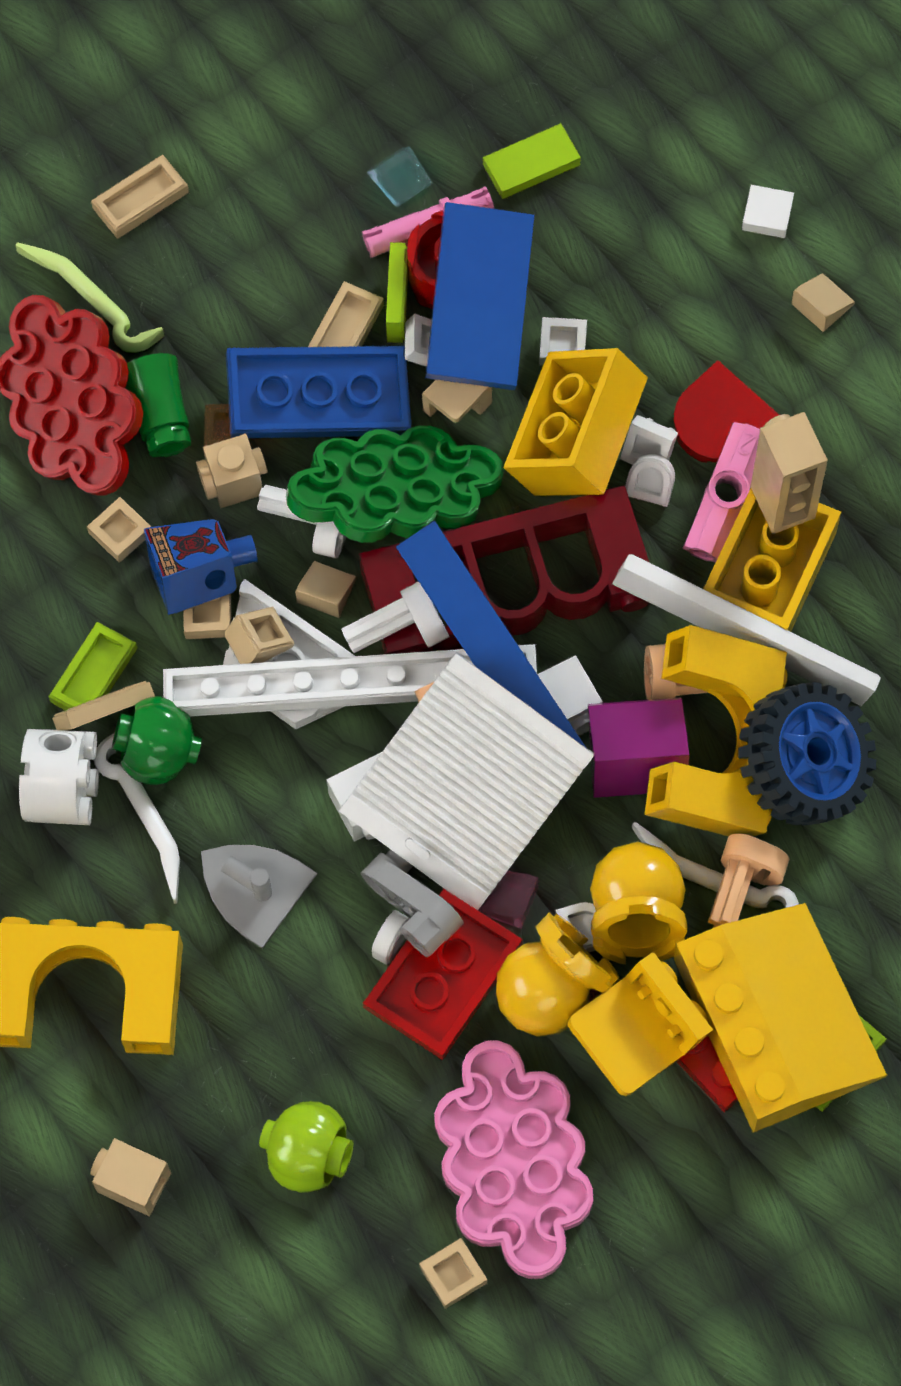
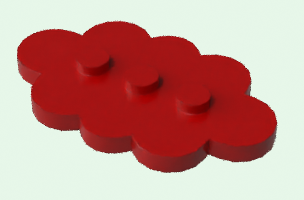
M44 295L26 297L15 306L10 316L9 331L14 346L9 348L0 358V392L3 396L12 400L9 413L10 426L15 434L29 440L27 453L29 462L35 472L52 480H64L71 477L78 488L92 495L105 496L111 494L123 485L128 475L129 459L124 444L137 434L143 419V409L140 400L134 393L125 389L129 374L127 362L122 355L108 348L110 338L108 327L101 317L85 309H74L65 312L59 303Z

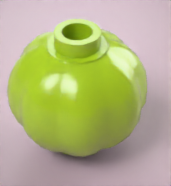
M313 1101L300 1102L288 1107L276 1121L267 1120L259 1141V1146L267 1151L268 1167L273 1178L281 1186L300 1193L313 1192L324 1188L332 1182L334 1176L342 1178L347 1171L353 1152V1140L346 1138L347 1127L343 1118L331 1106Z

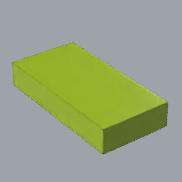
M561 123L483 157V166L502 199L580 166L581 162L580 155Z
M390 242L386 333L387 342L403 343V340H405L408 290L406 243Z
M96 622L49 695L50 702L64 710H68L109 694L138 649L136 642Z

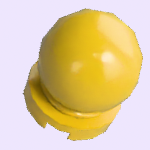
M639 841L614 847L596 865L590 887L596 910L591 921V933L594 949L606 959L619 964H626V956L646 957L654 952L660 961H665L674 957L676 943L685 940L687 921L685 913L681 908L686 889L679 865L663 848Z
M550 912L536 926L537 932L541 937L540 941L525 943L506 957L497 972L496 996L500 1011L514 1027L537 1037L560 1034L569 1028V1018L589 1003L590 989L594 988L599 992L605 993L619 979L617 971L608 959L603 957L597 962L583 947L589 940L583 933L560 915L556 914L553 917Z

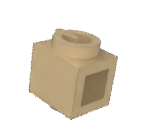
M247 434L203 447L205 459L197 461L196 465L208 500L217 497L220 508H224L259 497L262 488L260 475L268 472L260 447L251 449Z

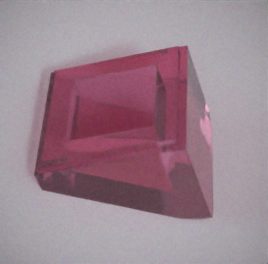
M507 871L478 911L487 917L522 929L539 887V878L529 874Z

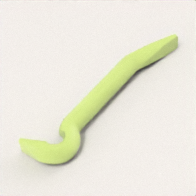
M16 243L15 247L19 254L60 274L113 325V340L121 350L130 353L141 352L150 348L164 337L162 327L141 332L135 337H128L126 335L130 328L128 316L68 258L42 248Z

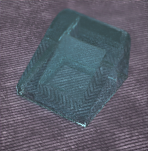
M410 146L400 148L367 171L372 180L395 207L400 206L432 184L431 179Z

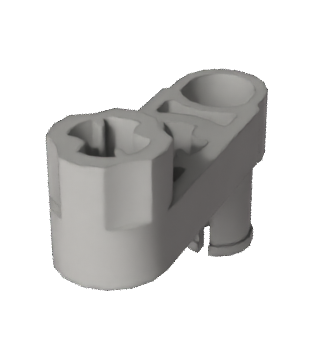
M391 849L386 854L380 853L361 871V876L378 895L410 917L399 930L417 951L428 958L464 922L457 911L446 900L407 874L413 865Z

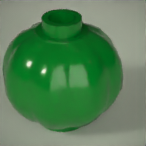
M154 696L136 703L130 715L120 713L114 732L112 750L121 752L120 765L131 778L143 784L159 785L174 779L187 763L196 764L202 737L194 736L191 718L188 713L181 711L171 700L161 696Z

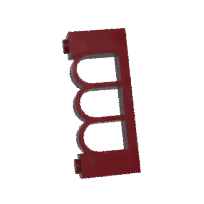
M625 485L605 490L604 495H585L443 532L511 636L523 635L535 629L545 618L547 609L558 617L575 620L585 619L597 613L606 603V600L610 612L620 609L624 612H633L646 607L649 603L612 584L618 570L629 554L649 562ZM585 531L600 579L592 589L584 593L569 594L560 591L552 584L548 577L538 543ZM400 543L359 553L361 573L373 612L403 598L400 591L416 583L413 572L396 548ZM524 547L538 592L537 597L530 605L520 610L500 608L490 601L485 592L476 559ZM416 623L381 639L385 654L433 651V648L441 651L463 649L449 626H445L450 637L429 648Z

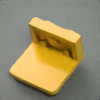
M654 952L639 961L622 980L579 1009L568 1020V1027L616 1091L623 1096L631 1095L683 1057L713 1030L708 1023V1018L703 1008L694 1000L689 999L678 985V979L673 969L667 963L660 961Z

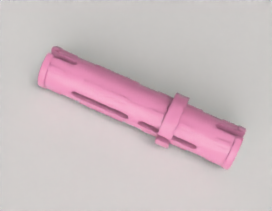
M482 187L451 200L448 197L439 200V204L428 209L362 231L363 240L370 257L374 258L390 251V242L406 243L407 245L412 230L418 224L421 225L431 219L432 214L444 210L446 202L495 209L487 187Z

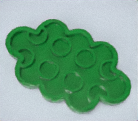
M415 426L406 430L402 435L385 429H375L366 432L357 442L346 438H332L319 444L313 454L312 468L299 471L290 478L286 491V503L291 512L302 520L313 523L333 521L341 534L357 542L373 543L384 539L390 532L409 538L433 521L439 527L446 529H456L470 525L478 514L480 498L493 495L500 488L504 474V465L500 457L490 449L479 445L457 446L448 433L433 426Z

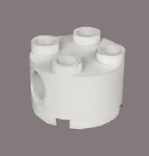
M49 729L27 730L21 754V763H25L24 775H20L19 804L22 820L36 823L91 824V797H97L99 786L98 769H90V759L95 760L97 751L96 732Z

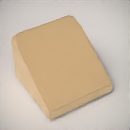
M822 273L797 287L793 291L791 304L824 332L848 311L855 301Z
M314 561L295 591L297 603L339 618L354 586L356 576Z
M274 607L236 615L224 634L240 664L263 663L289 650L295 644Z

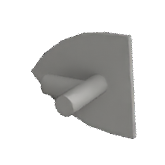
M226 845L201 851L204 880L213 903L227 923L262 949L317 875L315 871L300 861L278 850L257 845Z

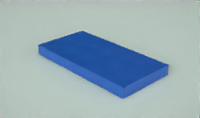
M445 203L425 378L515 390L518 379L532 244L533 214Z
M405 346L227 348L226 350L231 438L247 434L248 438L362 436L366 432L375 429H385L402 435L411 428Z

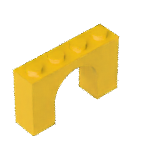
M688 625L667 634L661 679L704 690L717 697L728 709L733 719L737 738L736 750L730 765L723 773H716L678 762H671L650 769L645 815L725 836L747 834L754 837L767 833V826L772 817L770 816L772 809L763 810L757 804L762 794L751 795L746 787L754 780L752 776L742 777L740 768L749 764L748 759H740L738 757V748L748 745V743L740 740L739 736L741 729L749 726L744 720L749 712L755 710L753 706L759 700L766 698V695L785 688L788 677L787 670L785 669L787 652L693 625Z
M20 917L2 918L0 923V1047L31 1048L35 1001L41 983L57 966L70 960L88 958L110 965L125 981L121 1042L126 1053L174 1055L183 950L179 931H172V927L158 923L146 924L143 929H125L123 924L112 921L98 922L96 927L77 926L76 922L66 919H53L49 921V925L30 924L29 920Z

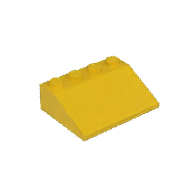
M806 903L723 924L676 943L675 964L691 999L697 1002L707 1015L708 1023L713 1029L708 1036L753 1133L886 1078L885 1069Z

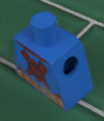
M214 519L144 529L150 567L168 615L233 593L237 588L234 567L258 561L255 544L251 535L226 541L219 522Z

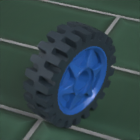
M811 682L782 688L759 700L753 706L755 710L749 712L744 720L749 726L741 729L739 739L747 742L748 745L738 748V757L740 759H748L749 765L740 768L742 777L752 776L754 780L746 787L751 795L762 794L757 804L763 810L772 809L770 816L777 820L786 819L787 824H802L804 826L841 818L843 815L854 811L856 804L864 801L867 794L863 790L872 786L874 778L866 773L876 770L877 760L868 758V753L876 751L875 740L866 741L864 736L872 730L868 722L859 723L857 721L864 714L859 706L848 707L852 699L845 693L836 694L837 688L833 686H822L821 683Z

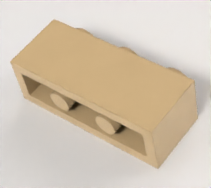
M805 412L791 417L788 414L776 416L769 420L764 427L760 428L751 489L772 534L816 517L828 460Z

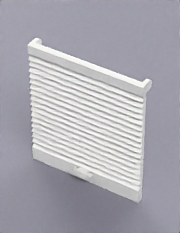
M456 652L339 809V812L445 890L476 910H479L543 822L594 757V753Z

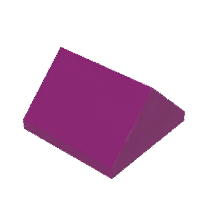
M682 698L588 704L590 750L594 753V757L591 759L593 798L647 794L650 769L671 762L689 765V748Z

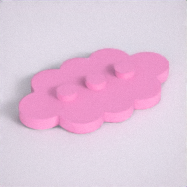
M498 1040L484 1041L475 1045L465 1056L462 1064V1082L464 1087L447 1093L439 1101L434 1113L437 1135L440 1141L448 1147L442 1160V1177L446 1186L453 1193L460 1196L456 1206V1220L462 1235L471 1243L481 1247L501 1245L508 1266L517 1275L528 1279H542L553 1274L563 1262L566 1254L564 1231L580 1225L589 1216L593 1205V1187L588 1177L578 1169L585 1155V1140L581 1131L567 1121L570 1112V1094L566 1085L556 1075L545 1071L526 1073L519 1053L511 1045Z

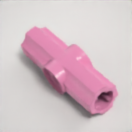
M733 422L683 546V549L692 556L716 563L750 490L760 434L759 428L749 424ZM722 483L730 484L737 491V500L733 502L721 500L716 494L715 486Z

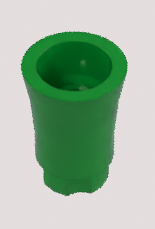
M157 353L142 356L128 362L129 374L125 389L134 393L141 402L143 419L139 431L142 440L146 442L149 455L151 457H169L183 452L185 448L191 446V438L188 432L190 425L184 408L179 382L177 357L173 354Z

